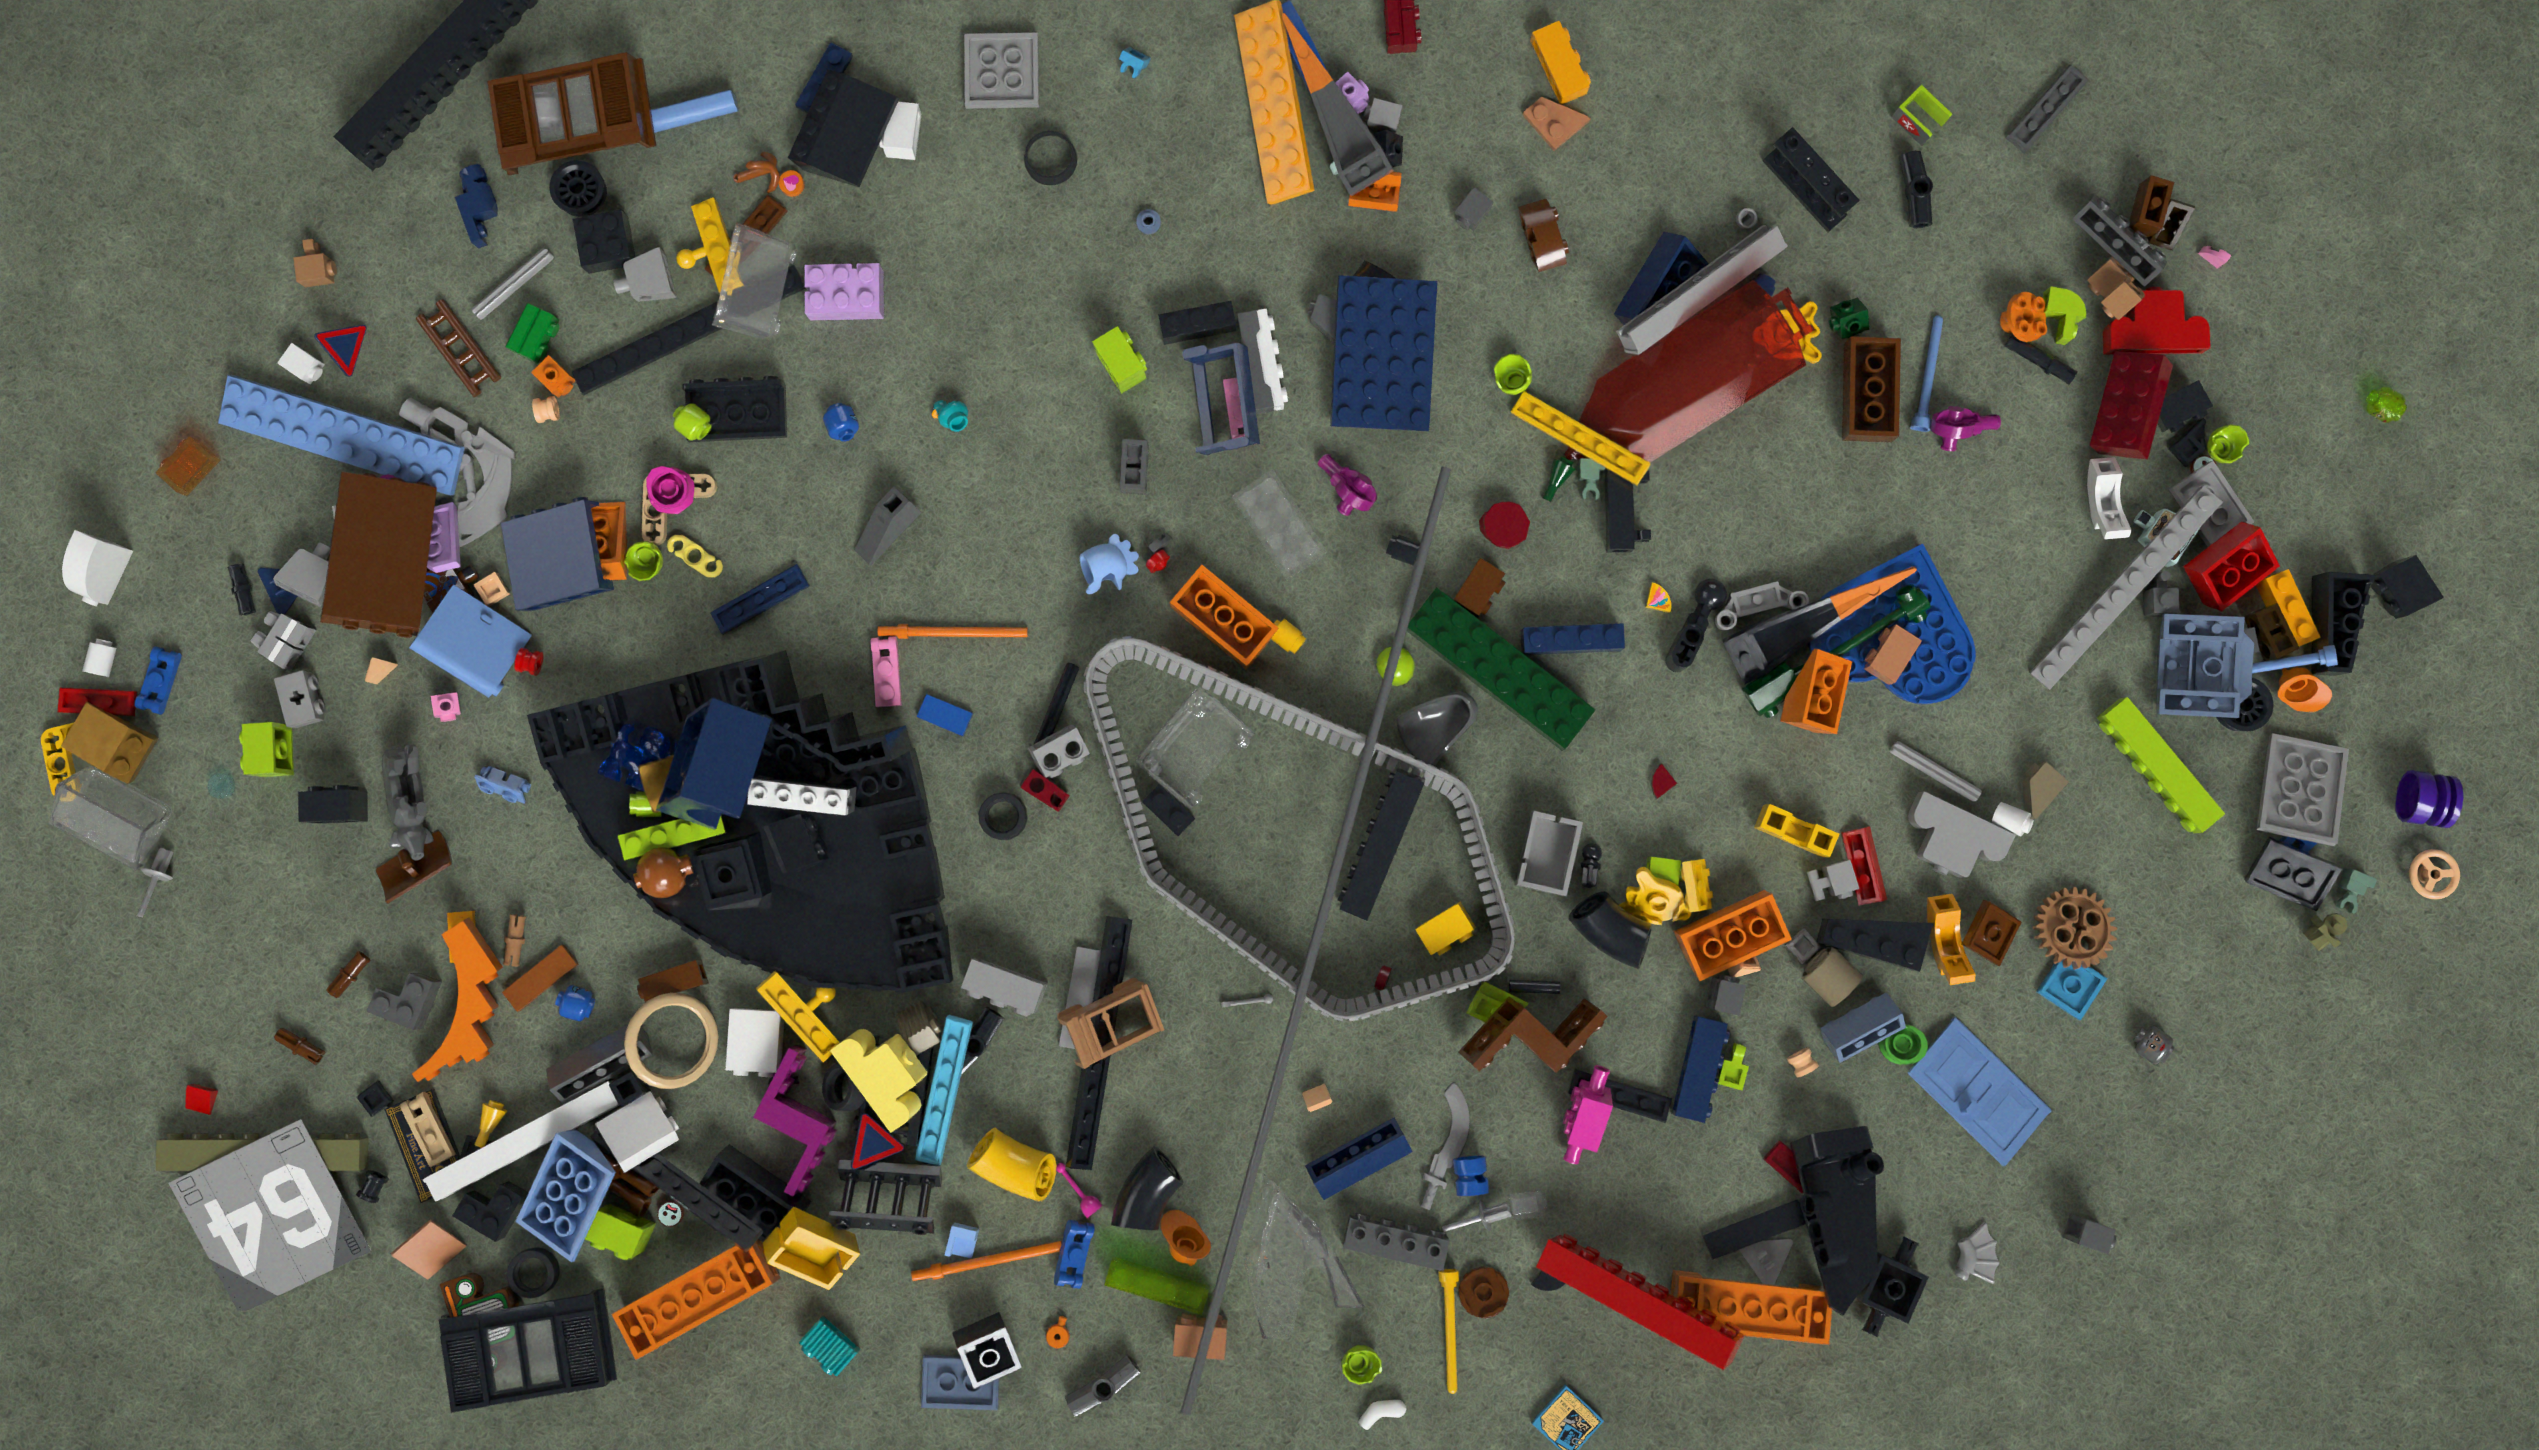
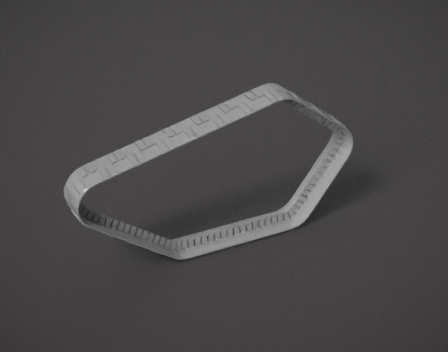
M1125 636L1119 640L1118 638L1110 640L1109 644L1105 645L1095 654L1090 661L1089 667L1085 669L1084 677L1086 682H1084V693L1088 696L1087 704L1089 709L1092 710L1090 713L1095 731L1099 732L1097 737L1099 743L1103 745L1101 748L1103 755L1107 757L1105 761L1109 769V776L1111 780H1114L1112 782L1114 792L1118 793L1116 797L1119 805L1122 806L1120 810L1122 816L1125 817L1123 821L1125 827L1129 828L1127 830L1129 840L1133 841L1131 845L1134 853L1137 854L1135 858L1137 864L1141 867L1139 870L1142 876L1146 877V883L1152 889L1156 888V892L1163 897L1166 895L1168 901L1172 904H1177V908L1183 912L1186 910V914L1189 917L1198 919L1197 922L1203 927L1206 925L1208 927L1207 930L1211 933H1217V937L1223 942L1226 940L1228 946L1232 949L1237 948L1239 954L1243 957H1249L1248 960L1254 965L1257 963L1260 970L1264 973L1266 971L1269 972L1268 976L1274 980L1278 979L1279 984L1289 987L1288 990L1296 995L1301 977L1300 974L1294 982L1291 981L1297 972L1296 968L1291 965L1282 974L1281 972L1287 964L1284 959L1280 958L1272 967L1271 964L1277 956L1276 953L1271 950L1262 959L1261 956L1267 948L1264 944L1260 943L1252 952L1251 948L1257 939L1250 935L1243 944L1240 943L1246 934L1245 930L1240 927L1232 937L1230 934L1236 926L1233 921L1230 920L1223 929L1220 928L1226 918L1225 915L1220 912L1211 921L1210 919L1216 910L1213 906L1209 905L1201 914L1200 911L1206 903L1205 900L1200 897L1191 906L1190 903L1196 895L1194 892L1189 890L1181 899L1180 895L1186 886L1179 882L1172 891L1169 890L1175 878L1169 874L1160 883L1168 873L1162 868L1160 861L1148 865V861L1158 858L1156 850L1144 852V849L1154 846L1152 838L1140 840V837L1150 834L1149 827L1136 828L1137 825L1147 820L1145 814L1132 815L1143 808L1141 802L1129 804V801L1139 798L1137 790L1125 792V789L1135 786L1134 779L1121 780L1122 777L1132 772L1130 766L1117 767L1127 762L1128 759L1126 754L1114 756V753L1124 750L1122 742L1110 744L1111 741L1120 738L1118 730L1106 731L1117 724L1115 718L1102 719L1113 714L1111 706L1099 708L1100 705L1109 702L1107 694L1096 696L1097 693L1107 692L1106 684H1095V681L1106 683L1108 675L1100 673L1098 670L1109 674L1116 664L1125 661V657L1126 660L1142 661L1144 653L1147 652L1144 663L1152 665L1158 656L1156 668L1163 671L1169 661L1170 665L1167 673L1175 675L1178 668L1182 667L1179 678L1185 681L1192 671L1193 676L1190 683L1197 686L1203 676L1205 679L1202 688L1208 691L1215 681L1217 683L1213 693L1219 696L1225 686L1228 687L1225 698L1232 701L1236 692H1240L1236 703L1243 706L1248 696L1251 697L1248 708L1255 711L1259 702H1263L1260 714L1266 716L1272 706L1274 710L1271 718L1278 721L1282 712H1285L1282 722L1285 725L1289 726L1295 716L1297 720L1294 728L1301 731L1305 722H1308L1309 724L1305 732L1308 735L1313 736L1316 728L1320 727L1317 739L1324 741L1328 732H1331L1329 744L1336 746L1339 738L1343 737L1340 746L1342 750L1347 751L1350 744L1354 742L1352 754L1359 756L1363 749L1367 735L1362 733L1356 734V730L1349 727L1345 729L1344 726L1337 723L1333 724L1332 721L1326 718L1322 719L1321 715L1315 712L1311 714L1308 709L1303 707L1299 709L1294 704H1288L1287 701L1280 698L1276 699L1275 695L1269 692L1265 694L1264 690L1260 688H1252V686L1246 683L1242 684L1237 679L1229 678L1228 674L1221 671L1218 673V670L1208 666L1207 668L1200 663L1196 664L1195 661L1189 658H1183V655L1175 651L1172 653V650L1164 646L1160 647L1157 644H1151L1142 639H1135L1132 636ZM1376 741L1373 755L1375 752L1378 753L1374 764L1382 766L1386 757H1388L1389 761L1386 769L1394 771L1397 763L1400 762V769L1408 771L1411 767V773L1417 776L1421 772L1424 773V785L1427 787L1434 777L1432 789L1438 791L1441 787L1440 793L1445 796L1447 795L1455 809L1463 805L1466 806L1465 809L1456 813L1458 819L1466 817L1470 819L1461 823L1460 826L1462 831L1473 829V833L1464 836L1465 843L1477 842L1476 845L1467 848L1469 855L1479 853L1481 855L1471 860L1473 867L1484 865V869L1475 872L1477 880L1488 878V881L1478 884L1480 892L1492 891V893L1482 896L1484 904L1495 902L1494 906L1486 908L1488 916L1499 914L1498 918L1489 921L1491 928L1501 926L1502 928L1492 930L1493 940L1489 952L1482 959L1475 962L1478 974H1476L1471 963L1464 965L1467 976L1465 978L1460 967L1452 969L1455 981L1451 980L1448 971L1441 972L1442 985L1439 984L1436 974L1428 976L1430 988H1427L1424 978L1417 979L1418 992H1415L1412 982L1404 983L1405 996H1403L1399 985L1392 987L1394 999L1390 998L1387 989L1381 990V1003L1378 1002L1375 992L1367 994L1370 1005L1368 1007L1363 996L1355 998L1358 1010H1356L1354 998L1340 999L1330 995L1326 1003L1322 1004L1328 992L1321 989L1313 997L1312 994L1318 985L1311 981L1304 1002H1309V1006L1315 1011L1320 1010V1014L1326 1017L1331 1016L1334 1020L1343 1021V1019L1356 1021L1359 1017L1362 1020L1370 1017V1014L1377 1015L1383 1010L1385 1012L1394 1010L1393 1007L1396 1006L1397 1008L1407 1006V1003L1412 1005L1418 1003L1419 1000L1430 999V996H1440L1443 992L1446 994L1455 992L1456 988L1458 990L1469 988L1468 985L1471 987L1479 984L1478 982L1480 981L1485 982L1491 979V976L1495 974L1499 975L1505 969L1504 966L1509 964L1513 957L1511 954L1514 948L1515 935L1512 926L1514 921L1512 915L1508 913L1510 908L1508 902L1504 900L1505 896L1503 890H1501L1500 880L1497 877L1499 874L1497 865L1494 866L1493 864L1495 858L1493 853L1490 854L1489 843L1486 840L1485 830L1482 827L1484 822L1482 817H1479L1481 812L1478 804H1475L1472 793L1462 781L1457 779L1458 776L1453 773H1448L1449 771L1443 768L1436 769L1437 767L1431 764L1427 765L1422 760L1414 759L1415 756L1408 753L1404 755L1402 754L1403 751L1397 748L1393 750L1390 746L1379 744L1378 741Z

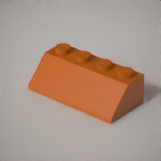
M1203 565L1197 569L1170 601V608L1245 670L1259 656L1279 629Z
M1765 890L1673 931L1683 955L1699 981L1792 940L1773 895Z

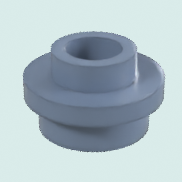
M1146 209L1138 214L1136 224L1142 233L1153 234L1160 228L1161 219L1156 211ZM1152 218L1153 222L1147 225L1144 223V220Z

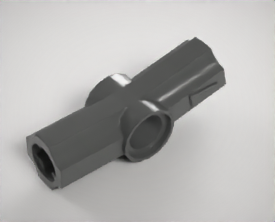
M1128 1354L1125 1355L1104 1374L1099 1375L1095 1380L1065 1396L1070 1411L1074 1416H1077L1101 1402L1109 1401L1116 1392L1141 1373V1370ZM1101 1382H1106L1110 1385L1111 1391L1106 1394L1101 1393L1097 1385Z

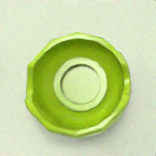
M1508 354L1503 356L1494 367L1496 384L1506 394H1519L1525 391L1532 381L1531 367L1528 361L1521 355Z
M2230 424L2215 429L2209 436L2207 451L2216 462L2230 464L2243 457L2242 452L2249 445V438L2246 431L2239 425Z
M641 541L628 548L624 563L628 568V575L638 581H645L659 574L663 567V555L656 545L649 541Z
M1391 647L1385 648L1377 658L1376 666L1382 679ZM1405 648L1401 649L1392 682L1394 686L1406 684L1414 674L1415 663L1413 657Z
M1356 1345L1350 1348L1341 1361L1342 1372L1350 1382L1358 1385L1367 1382L1372 1383L1375 1376L1382 1372L1380 1357L1374 1349L1366 1345Z

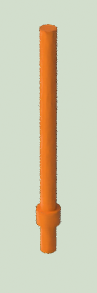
M898 624L897 626H878L877 630L878 636H897L898 639H908L909 636L1028 637V627H921Z
M1057 1241L944 1265L942 1263L931 1264L929 1268L911 1271L913 1281L927 1278L935 1280L944 1278V1275L1060 1252L1062 1242Z

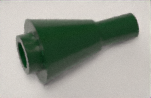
M1562 456L1558 460L1553 458L1549 485L1542 497L1549 502L1552 501L1557 489L1576 470L1572 467L1574 462Z

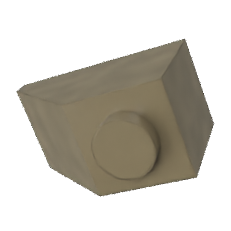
M2047 762L2032 764L2025 772L2027 777L2022 781L2024 809L2026 812L2031 813L2030 819H2037L2069 782Z

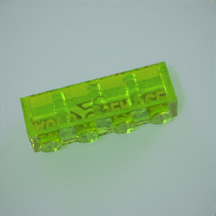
M1114 1256L1104 1286L1199 1315L1203 1313L1210 1289L1209 1285Z

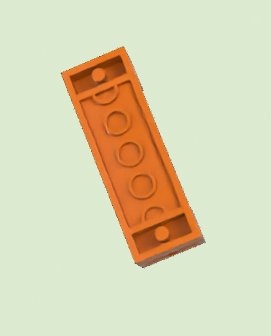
M757 1239L747 1253L734 1245L651 1293L624 1306L613 1313L612 1316L635 1360L772 1285L781 1277L774 1266L767 1264L763 1243Z
M1672 1271L1670 1293L1672 1296L1687 1298L1693 1302L1692 1306L1700 1311L1702 1309L1711 1311L1717 1316L1716 1319L1724 1324L1730 1322L1741 1329L1740 1333L1745 1336L1829 1345L1832 1309L1828 1307L1823 1286L1799 1284L1798 1287L1705 1278L1697 1272Z

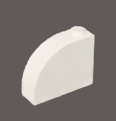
M75 530L64 555L62 567L64 583L70 591L83 596L82 601L97 606L98 603L108 605L133 551L112 541Z

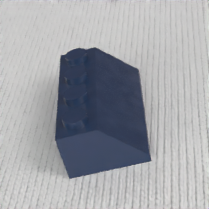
M1663 232L1614 312V315L1625 325L1709 263L1686 236ZM1664 337L1661 338L1659 341H1657V342L1654 343V344H1656L1657 346H1660V344H1661V342L1663 341Z

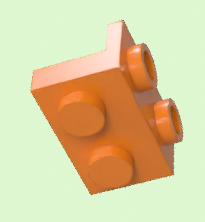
M1391 172L1355 195H1350L1348 206L1397 212L1402 174L1400 172Z

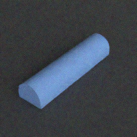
M731 90L653 109L651 113L654 133L739 111L735 94Z

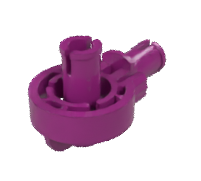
M1949 406L1948 409L1935 413L1932 416L1930 430L1943 437L1940 447L1942 450L1956 451L1958 439L1981 434L1982 430H1998L2001 425V418L1997 414L1980 416L1976 411H1971L1968 408Z
M1329 453L1320 458L1318 466L1331 477V485L1335 487L1337 494L1342 499L1336 506L1337 510L1345 516H1349L1354 508L1361 511L1370 510L1377 500V494L1371 479L1357 470H1351L1347 466L1341 467Z

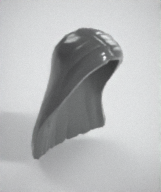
M1455 691L1413 707L1397 718L1400 738L1412 755L1424 761L1427 765L1435 766L1452 744L1475 722L1478 715L1477 703L1470 694L1463 691Z

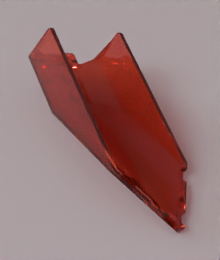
M1752 280L1677 327L1641 354L1634 355L1597 379L1594 391L1589 402L1586 403L1578 422L1651 463L1806 366L1799 340L1815 329L1812 324L1807 323L1792 299V292L1789 287L1771 297L1761 286ZM1780 301L1783 302L1800 330L1795 334L1776 305ZM1569 446L1567 451L1564 452V457L1568 460L1590 459Z

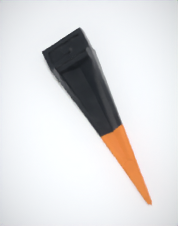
M1911 567L1754 623L1722 639L1744 685L1768 674L1836 623L1915 573L1917 568Z

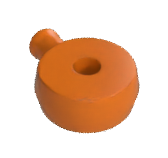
M1059 1316L1058 1324L1052 1325L1046 1332V1341L1053 1348H1062L1069 1342L1070 1334L1065 1327L1067 1318L1064 1316ZM1056 1334L1060 1335L1059 1339L1055 1338Z

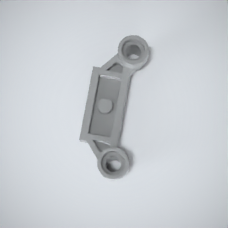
M1778 581L1731 593L1728 595L1729 602L1717 614L1715 625L1718 629L1727 631L1736 625L1737 618L1782 606L1793 610L1809 604V597L1803 591L1792 592L1779 586ZM1793 599L1798 600L1799 606L1794 605ZM1721 618L1727 620V625L1722 624Z

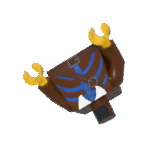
M472 565L467 566L461 571L458 568L438 573L427 568L423 599L432 613H434L453 584L473 597L474 593L468 584L477 579L479 575Z

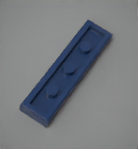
M796 564L715 609L710 614L721 634L724 635L808 588L810 585L799 565Z

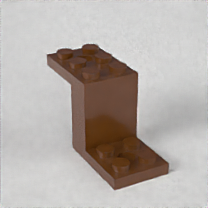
M1509 996L1458 1053L1480 1072L1482 1068H1486L1492 1063L1493 1056L1500 1049L1505 1048L1514 1035L1539 1060L1557 1073L1568 1065L1570 1057L1576 1051L1581 1050L1586 1045L1590 1035L1603 1026L1604 1020L1608 1016L1584 998L1551 1033L1530 1012Z

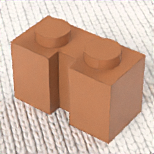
M1897 624L1890 628L1886 627L1878 638L1881 641L1878 649L1872 648L1865 658L1867 664L1864 669L1888 685L1896 683L1922 640Z

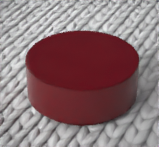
M1385 965L1381 967L1374 985L1375 989L1380 991L1385 989L1392 968Z

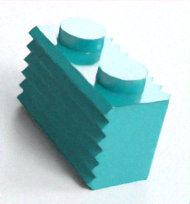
M824 1316L813 1325L799 1342L802 1345L801 1350L805 1355L818 1359L821 1362L820 1367L829 1375L834 1374L835 1376H838L861 1350Z

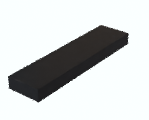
M1574 1069L1568 1094H1572L1575 1086L1579 1087L1581 1079L1590 1082L1592 1074ZM1610 1079L1606 1080L1605 1087L1611 1090L1614 1108L1666 1123L1672 1098Z
M1794 1200L1702 1235L1713 1260L1803 1226L1806 1222L1798 1200Z

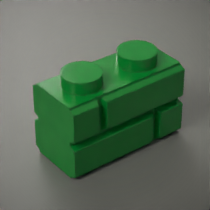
M527 303L505 347L511 352L538 364L539 360L544 359L548 353L549 347L547 344L550 338L555 337L559 331V319Z

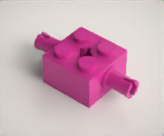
M1595 1065L1590 1082L1581 1079L1579 1087L1575 1086L1571 1094L1573 1104L1571 1110H1566L1563 1118V1124H1565L1564 1133L1567 1134L1568 1143L1563 1159L1568 1163L1579 1164L1583 1148L1597 1152L1613 1108L1611 1090L1605 1087L1610 1070L1606 1067Z

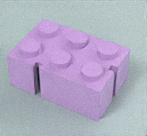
M879 263L857 264V269L852 264L805 265V288L808 290V292H805V314L810 320L884 319L883 269Z

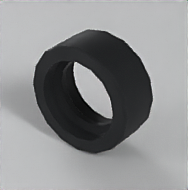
M1005 792L995 793L986 798L981 804L978 813L979 824L983 831L990 837L998 840H1010L1018 836L1024 830L1028 819L1027 809L1023 802L1016 796ZM998 802H1008L1017 811V822L1008 831H998L989 822V811Z
M839 1062L834 1063L828 1068L822 1083V1094L827 1106L835 1111H854L863 1104L865 1097ZM847 1075L849 1088L845 1099H843L842 1081L844 1076Z
M538 1247L526 1249L513 1257L509 1263L506 1274L508 1285L520 1297L529 1299L540 1297L554 1288L559 1279L560 1268L557 1259L548 1250ZM538 1258L546 1265L548 1276L540 1287H527L520 1280L519 1268L526 1259Z

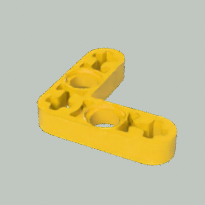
M74 723L49 728L41 736V745L52 794L59 799H71L78 792V782L72 753L61 747ZM54 736H59V740L55 744L50 743V739L54 738ZM57 749L62 750V753L57 752L52 754V751H57ZM62 757L65 760V767L58 771L55 768V761L57 758ZM57 775H68L67 777L57 778ZM64 784H69V789H66L65 792L60 791V787H63Z

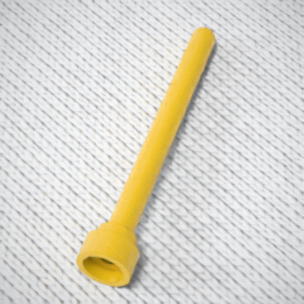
M1443 1269V1271H1438L1439 1282L1444 1287L1447 1390L1449 1393L1454 1394L1457 1391L1454 1287L1457 1286L1459 1281V1270Z

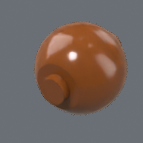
M660 847L646 852L640 858L636 867L637 873L633 874L637 888L642 887L646 894L655 898H667L677 894L686 883V875L692 874L694 871L688 854L680 856L673 849Z

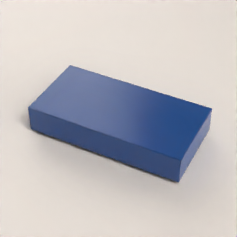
M926 694L917 717L964 736L973 713Z

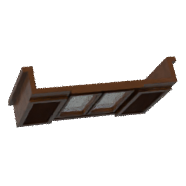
M627 52L487 81L498 154H500L501 167L507 171V175L519 174L518 167L636 143L646 148L656 147L644 61L642 58L636 59Z

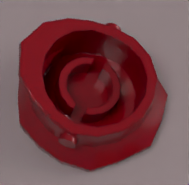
M1513 502L1493 504L1479 520L1481 533L1497 547L1510 549L1527 538L1530 521L1519 504Z

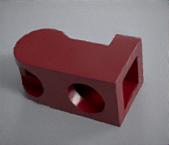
M1032 769L1020 786L1021 789L1057 812L1061 810L1070 797L1069 794L1058 788L1057 785L1034 769Z

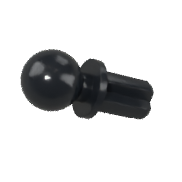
M1590 843L1582 850V856L1585 861L1581 862V868H1583L1581 884L1586 888H1593L1597 885L1598 870L1601 869V864L1598 861L1602 857V850L1597 844Z

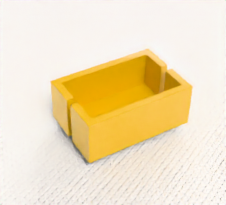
M793 1207L780 1222L781 1228L776 1227L763 1242L767 1264L828 1290L843 1275L842 1269L847 1270L860 1255L854 1233L832 1227L831 1223L796 1207Z

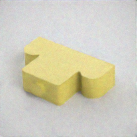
M859 1029L830 1051L891 1133L905 1124L920 1110L921 1101L914 1092L908 1090L927 1075V1071L901 1035L896 1034L876 1047L873 1034L866 1029Z

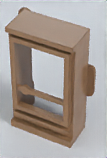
M1136 978L1128 979L1114 986L1112 994L1087 1006L1082 1007V1005L1076 1004L1057 1014L1059 1023L1067 1027L1077 1052L1078 1059L1074 1060L1075 1064L1083 1069L1159 1031H1164L1148 985L1138 981ZM1139 995L1149 1025L1116 1039L1109 1021L1110 1016L1106 1013V1010ZM1102 1013V1019L1105 1020L1112 1038V1042L1103 1047L1100 1045L1090 1019Z

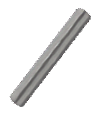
M542 248L472 308V312L479 319L485 318L554 258L548 249Z
M1900 741L1892 745L1890 752L1967 799L1976 801L1981 795V789Z

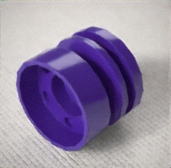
M2415 770L2407 771L2402 776L2397 787L2395 811L2398 819L2406 823H2426L2428 826L2450 828L2459 818L2463 806L2464 795L2461 781L2456 776L2432 775L2429 772Z

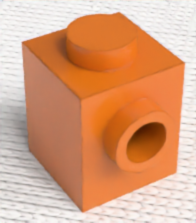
M549 355L531 372L558 398L561 395H567L573 389L572 384L575 382V379Z

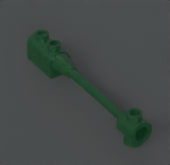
M1913 584L1903 586L1896 592L1898 599L1895 600L1897 609L1828 653L1840 657L1901 617H1904L1907 621L1913 619L1915 623L1921 622L1928 616L1926 610L1931 608L1930 602L1920 588H1915ZM1783 662L1768 674L1754 680L1741 689L1758 716L1764 715L1766 718H1770L1778 713L1779 709L1777 706L1785 701L1787 693L1805 664L1792 669Z

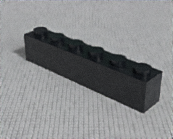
M1398 767L1395 774L1390 772L1385 786L1389 788L1385 797L1380 796L1375 808L1379 810L1376 820L1371 818L1366 832L1370 834L1367 842L1361 841L1356 854L1360 856L1358 864H1352L1347 878L1351 879L1348 888L1342 887L1337 900L1341 902L1339 910L1368 921L1425 784V778Z

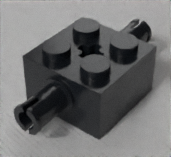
M1903 1236L1895 1257L1892 1256L1890 1258L1877 1252L1878 1273L1856 1297V1299L1869 1305L1872 1309L1865 1326L1862 1328L1863 1331L1878 1337L1886 1316L1889 1317V1315L1909 1324L1929 1278L1927 1275L1911 1268L1912 1265H1910V1261L1919 1243ZM1889 1284L1895 1285L1893 1290L1888 1289Z

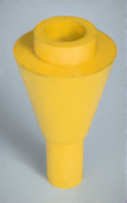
M489 1100L488 1104H482L480 1132L475 1146L485 1147L490 1133L493 1132L507 1112V1110L503 1109L504 1104L494 1100Z

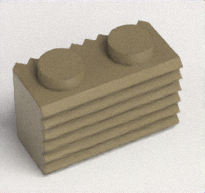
M919 1000L918 1003H914V1006L910 1005L905 1011L901 1010V1013L896 1014L901 1037L916 1056L941 1042L938 1035L941 1029L935 1020L937 1015L930 1005L926 1007L923 1001Z

